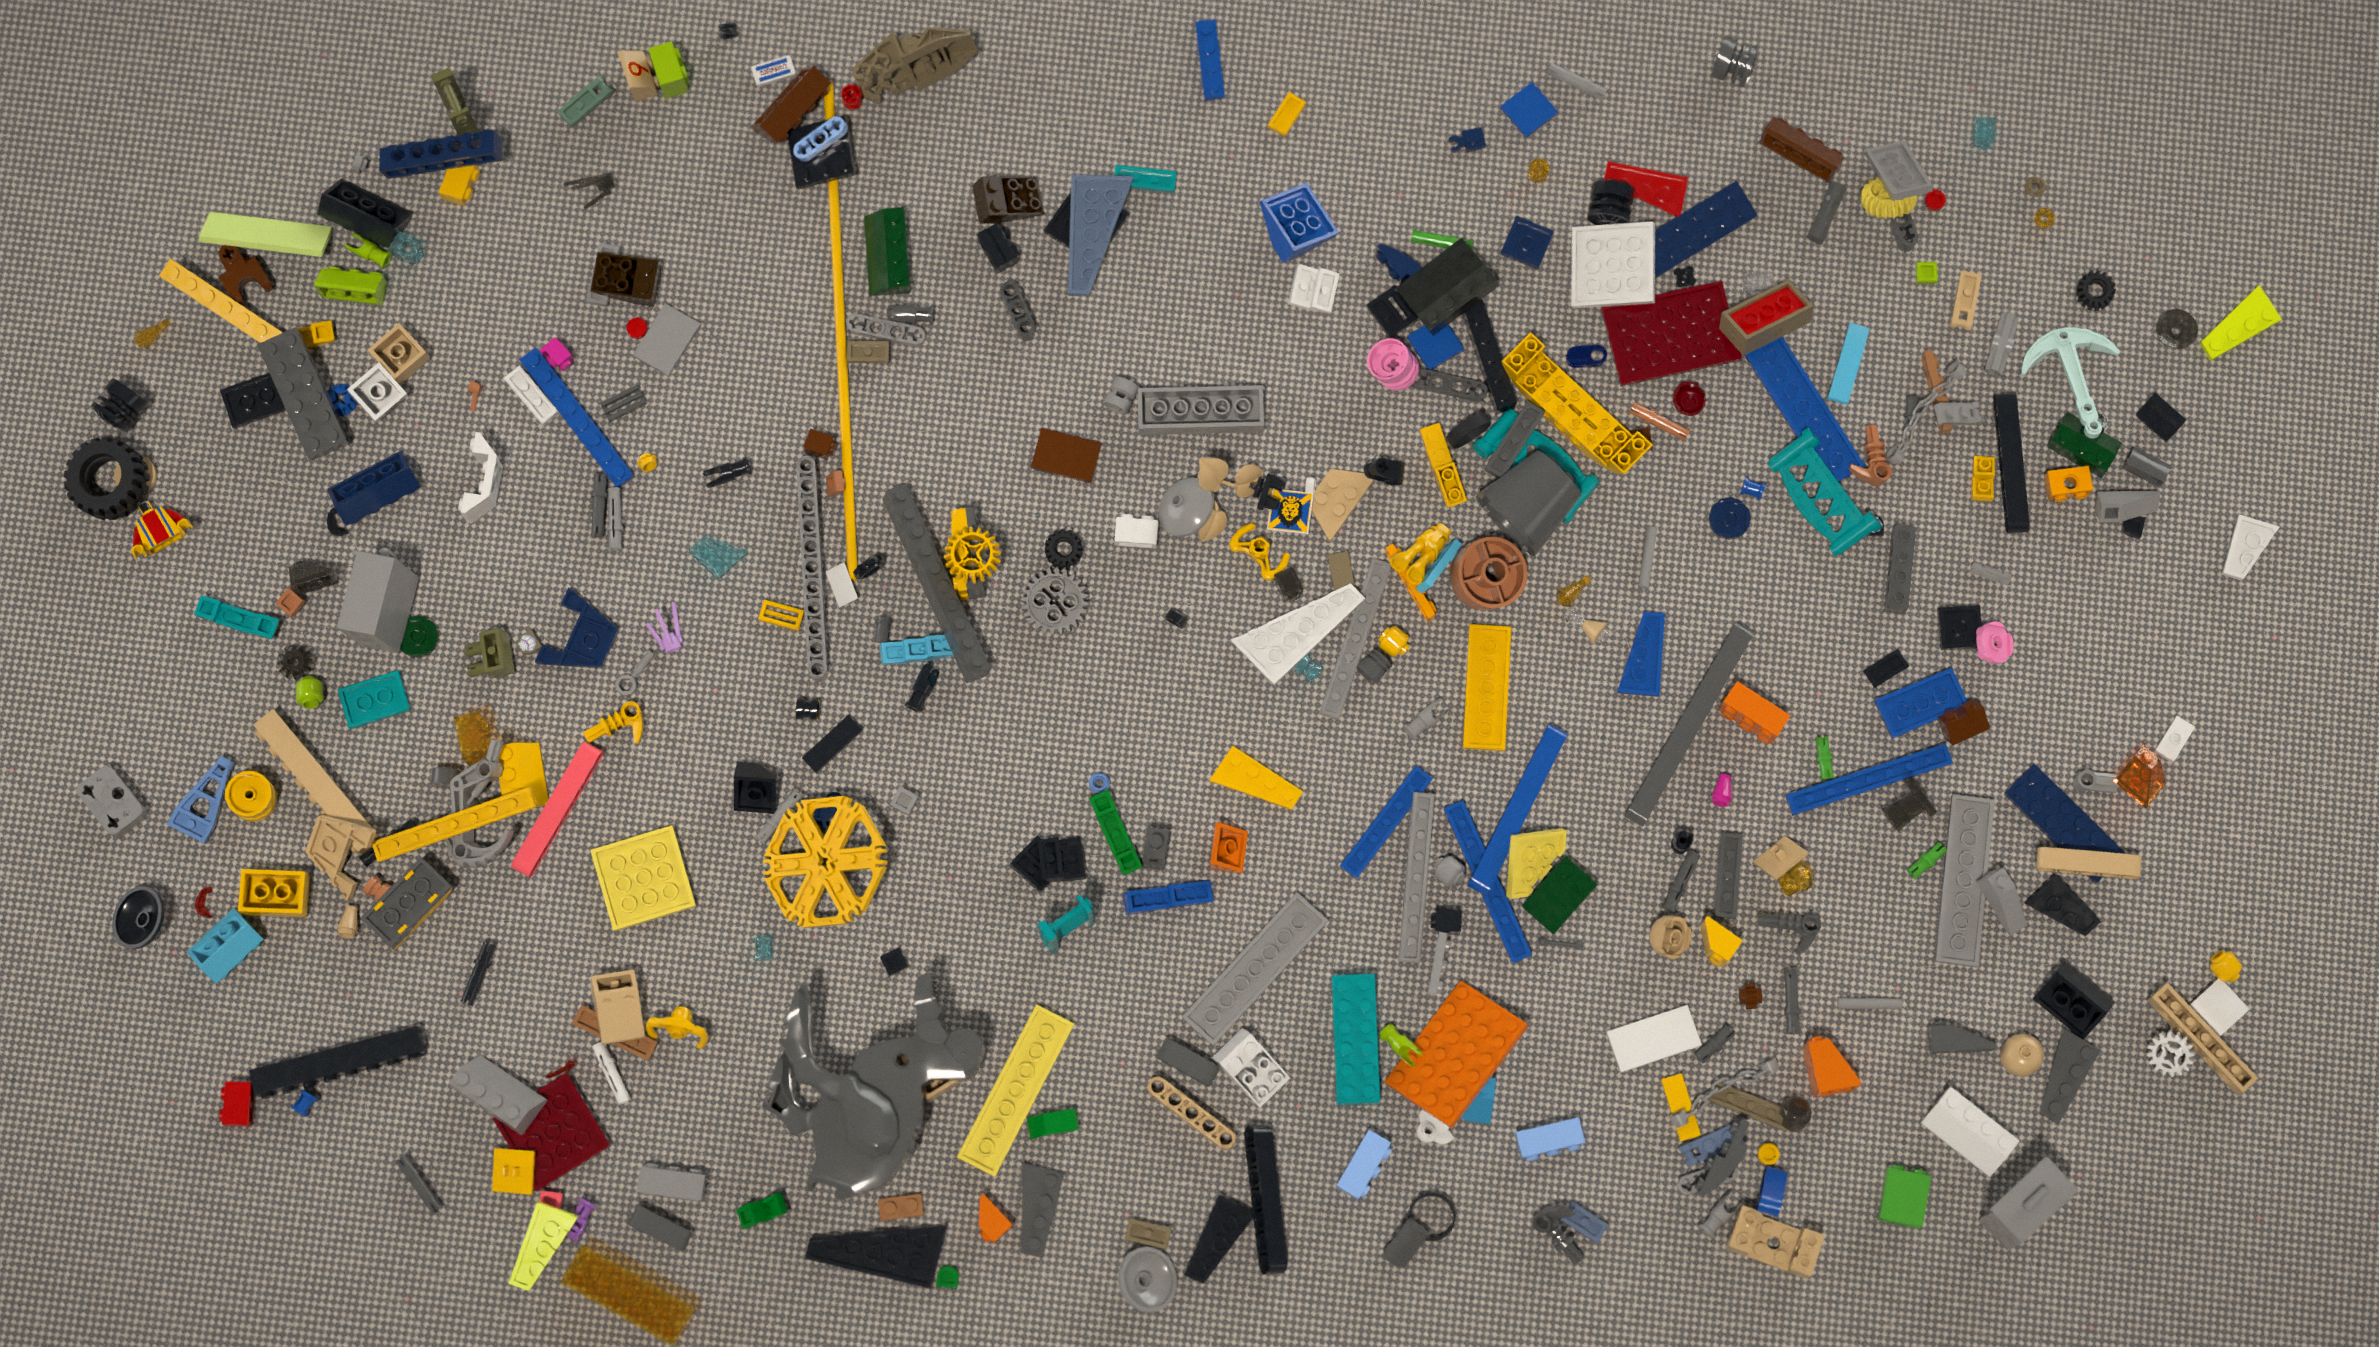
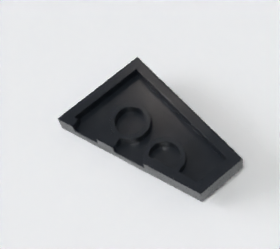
M2057 875L2025 903L2084 937L2101 923Z

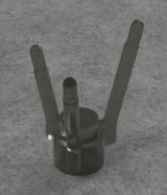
M610 173L563 183L564 186L575 185L572 187L573 190L596 185L598 191L603 190V193L586 204L584 209H588L605 196L612 194L611 189L615 188Z

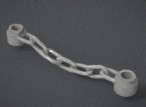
M1958 361L1953 362L1947 369V375L1950 376L1948 380L1933 388L1932 393L1925 400H1921L1914 408L1913 416L1908 426L1904 428L1902 443L1899 447H1891L1885 455L1886 460L1891 464L1899 465L1904 460L1903 452L1912 443L1914 428L1919 418L1927 410L1928 405L1935 398L1949 392L1956 379L1961 380L1965 376L1966 370ZM1944 386V388L1946 389L1945 391L1941 393H1938V391H1936L1937 389ZM1922 404V406H1924V409L1919 414L1916 411ZM1907 430L1911 431L1909 440L1905 439Z
M1775 1057L1765 1060L1760 1064L1762 1070L1758 1072L1741 1071L1737 1077L1732 1079L1723 1077L1715 1081L1711 1085L1709 1092L1697 1097L1691 1107V1111L1686 1113L1682 1109L1670 1115L1669 1118L1672 1124L1676 1125L1677 1128L1687 1124L1688 1117L1693 1114L1698 1115L1703 1111L1709 1097L1714 1093H1720L1727 1089L1733 1082H1756L1758 1077L1765 1073L1767 1076L1776 1073L1779 1070ZM1742 1074H1754L1752 1075L1753 1079L1743 1080L1744 1076ZM1726 1080L1724 1084H1727L1719 1090L1718 1087H1715L1718 1083ZM1701 1099L1704 1103L1698 1111V1108H1695V1106Z

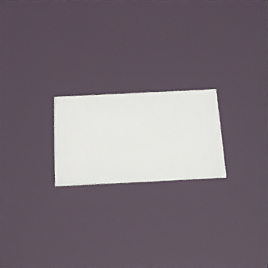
M845 562L826 571L839 608L858 599Z

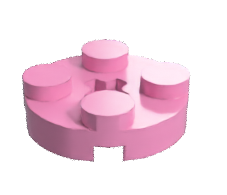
M1990 622L1976 630L1978 657L1990 664L2006 662L2008 656H2011L2013 653V638L2010 632L2006 633L2005 626L2002 623Z

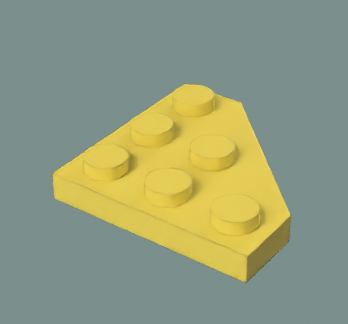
M1559 828L1511 835L1506 897L1515 899L1528 897L1532 893L1534 884L1539 879L1542 880L1552 868L1551 863L1557 856L1561 857L1565 852L1567 830Z

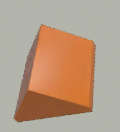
M1216 822L1210 869L1243 873L1248 831Z

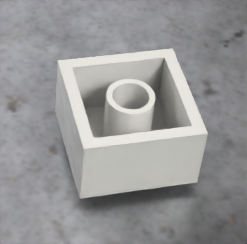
M379 362L347 389L352 398L375 423L407 397V393Z

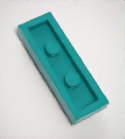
M1115 165L1114 176H1133L1130 189L1167 193L1175 192L1177 171Z

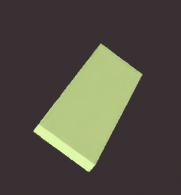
M210 212L200 232L199 242L322 257L331 237L332 227Z

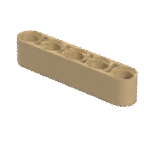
M2039 847L2037 848L2036 870L2140 879L2142 856Z
M1154 1077L1149 1081V1094L1221 1150L1228 1151L1234 1147L1236 1137L1229 1128L1165 1079ZM1156 1082L1164 1086L1163 1091L1160 1093H1155L1151 1089L1152 1085ZM1173 1095L1181 1099L1180 1104L1177 1106L1170 1105L1168 1101ZM1193 1108L1198 1112L1195 1119L1187 1118L1185 1113L1188 1109ZM1205 1122H1212L1215 1125V1129L1212 1132L1204 1131L1203 1124ZM1222 1135H1229L1232 1138L1231 1144L1223 1145L1220 1142V1137Z

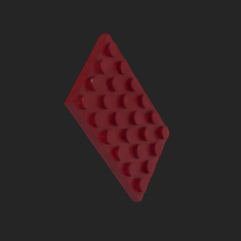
M1722 281L1655 295V303L1601 307L1620 387L1742 360L1741 352L1719 329L1721 314L1729 309Z

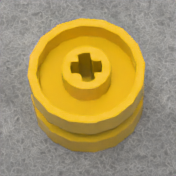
M243 771L236 774L228 782L225 789V800L228 807L241 819L249 822H259L267 818L274 811L277 804V792L274 785L262 774L255 771Z

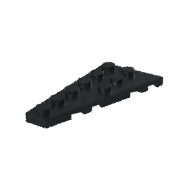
M947 1225L810 1237L805 1259L932 1289Z

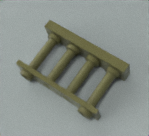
M450 67L431 75L447 111L450 109L454 111V113L448 116L457 135H463L467 132L478 133L479 130L468 107L461 108L462 104L466 103Z

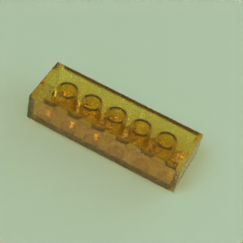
M583 1244L560 1281L563 1285L672 1347H677L697 1312L696 1308Z

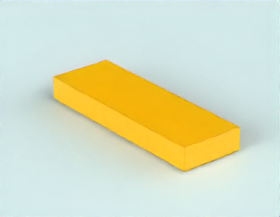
M1678 1074L1661 1079L1671 1115L1682 1109L1686 1113L1691 1111L1692 1104L1683 1075ZM1695 1114L1687 1118L1688 1123L1684 1126L1677 1128L1675 1125L1680 1142L1701 1136Z

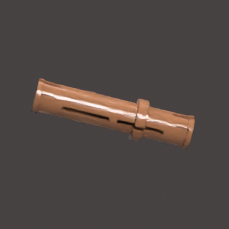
M1636 401L1629 414L1646 421L1645 424L1649 425L1650 423L1684 442L1690 432V429L1656 413V410L1653 408L1650 410L1638 404Z

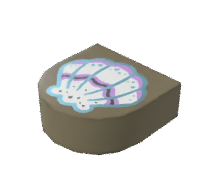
M531 629L522 634L517 640V647L522 654L531 655L541 649V645Z

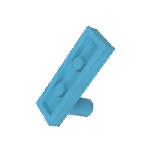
M1455 539L1446 545L1425 574L1424 581L1417 585L1415 589L1421 594L1429 589L1447 564L1452 562L1462 543Z

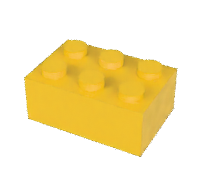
M241 869L238 912L247 916L307 918L310 875L305 871Z

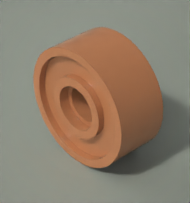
M1485 537L1466 544L1456 553L1450 567V582L1456 596L1468 607L1480 611L1494 610L1511 604L1520 596L1527 581V565L1522 553L1514 544L1499 537ZM1487 565L1492 566L1496 572L1494 582L1490 581L1485 574Z

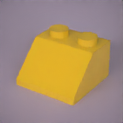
M1707 916L1700 925L1705 954L1709 957L1708 961L1716 967L1722 966L1724 968L1743 940Z

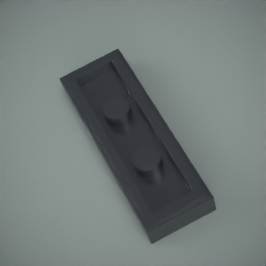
M847 715L802 757V760L817 774L863 730Z

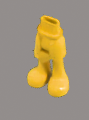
M1442 523L1431 526L1430 529H1427L1416 538L1415 543L1408 550L1398 552L1390 558L1391 567L1397 572H1403L1420 552L1421 557L1408 568L1406 577L1413 585L1421 584L1425 579L1426 566L1428 563L1432 564L1437 559L1438 554L1449 540L1448 537L1451 534V530Z

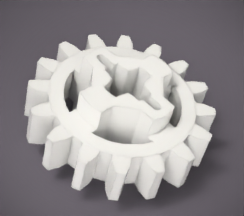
M2169 1029L2167 1035L2161 1031L2159 1037L2155 1035L2152 1039L2153 1042H2150L2148 1046L2151 1050L2148 1051L2147 1056L2152 1057L2149 1063L2156 1064L2155 1071L2162 1069V1075L2170 1072L2171 1077H2174L2175 1072H2177L2181 1076L2184 1072L2183 1069L2188 1071L2191 1067L2189 1064L2194 1063L2195 1059L2192 1056H2195L2196 1050H2190L2194 1043H2187V1035L2183 1038L2180 1037L2181 1031H2178L2176 1035L2173 1034L2172 1029ZM2161 1044L2162 1050L2160 1051V1053H2158L2157 1049L2158 1046ZM2185 1053V1060L2181 1062V1056H2183V1054Z

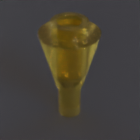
M165 318L157 325L134 332L136 337L133 339L139 348L144 347L148 349L160 335V332L171 324Z
M1585 576L1577 583L1557 590V601L1562 606L1571 607L1582 589L1591 582V579Z

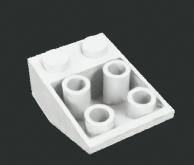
M1243 1028L1212 1057L1225 1074L1259 1108L1290 1079L1287 1073L1253 1035Z

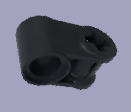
M1379 458L1376 461L1365 463L1363 469L1367 478L1383 482L1387 485H1402L1403 462Z

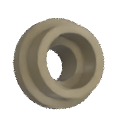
M2031 177L2025 184V190L2028 195L2039 197L2045 192L2046 184L2040 177ZM2032 185H2037L2038 190H2033Z

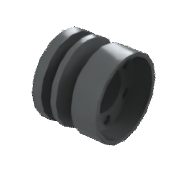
M1724 36L1711 77L1724 81L1727 74L1730 73L1732 74L1731 84H1735L1737 76H1740L1742 78L1739 86L1744 87L1749 78H1751L1757 60L1758 47L1753 45L1750 54L1745 53L1747 43H1744L1739 51L1736 50L1737 40Z

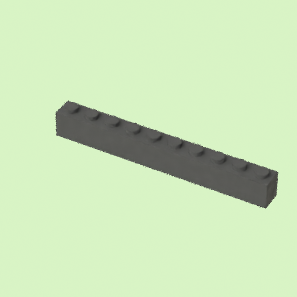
M903 484L888 489L882 499L966 683L985 677L990 670V665L907 485Z

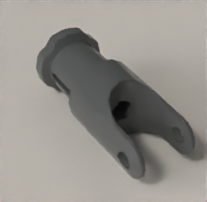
M916 305L889 306L886 309L887 317L890 321L915 324L916 322H929V324H933L934 306L925 308L917 307Z

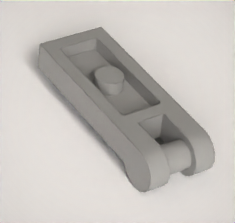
M1979 402L1938 403L1934 405L1939 425H1979L1984 423L1983 416L1979 413Z

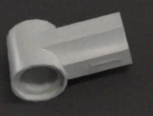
M2084 770L2074 777L2073 786L2080 792L2116 793L2119 786L2118 774ZM2082 776L2089 780L2088 786L2082 783Z

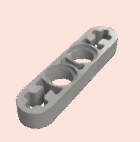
M852 314L846 320L848 331L855 335L912 347H920L926 340L924 330L918 326L861 314ZM859 320V324L865 325V321H868L866 325L867 331H864V326L857 325L856 328H853V325L850 323ZM872 324H880L882 326L879 333L871 332L870 327ZM893 328H900L902 330V334L899 337H892L890 332ZM905 330H908L909 335H915L918 332L922 338L914 341L912 336H907V340H905Z

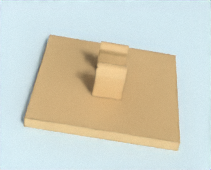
M1784 836L1756 858L1753 863L1777 880L1809 853Z

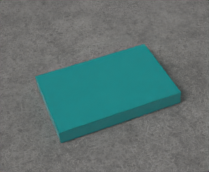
M398 670L337 689L350 730L411 711Z

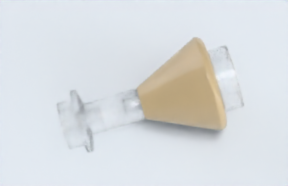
M1569 607L1563 616L1566 622L1572 620L1580 625L1592 644L1597 642L1602 644L1610 632L1607 629V623L1586 620L1575 613V607Z

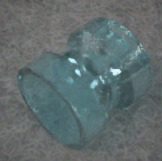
M1306 654L1296 666L1294 672L1305 676L1309 683H1313L1321 673L1323 666L1319 663H1314L1312 658Z

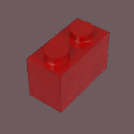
M225 1081V1087L221 1088L223 1108H220L219 1121H222V1125L225 1127L252 1128L254 1108L252 1083Z

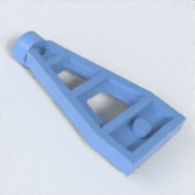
M220 756L211 769L176 806L167 825L206 844L216 827L229 774L235 763ZM223 767L225 770L221 771L219 768ZM211 779L219 782V787L214 797L203 792L204 787ZM199 798H205L210 803L209 812L205 818H200L190 811L192 804Z

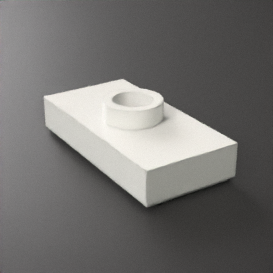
M2176 716L2154 752L2173 763L2195 726Z

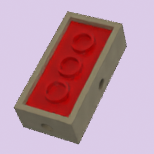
M1788 279L1722 312L1719 329L1745 356L1810 323L1814 306Z

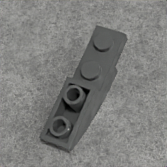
M1739 1119L1738 1122L1734 1121L1729 1131L1732 1134L1729 1142L1725 1141L1720 1153L1723 1154L1722 1157L1713 1155L1712 1158L1709 1157L1704 1165L1706 1172L1703 1178L1699 1177L1695 1185V1189H1697L1695 1195L1704 1196L1722 1184L1736 1169L1749 1147L1742 1143V1140L1750 1122L1744 1119Z

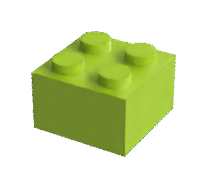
M672 41L648 48L664 99L687 93L686 85L690 83L679 48H674Z

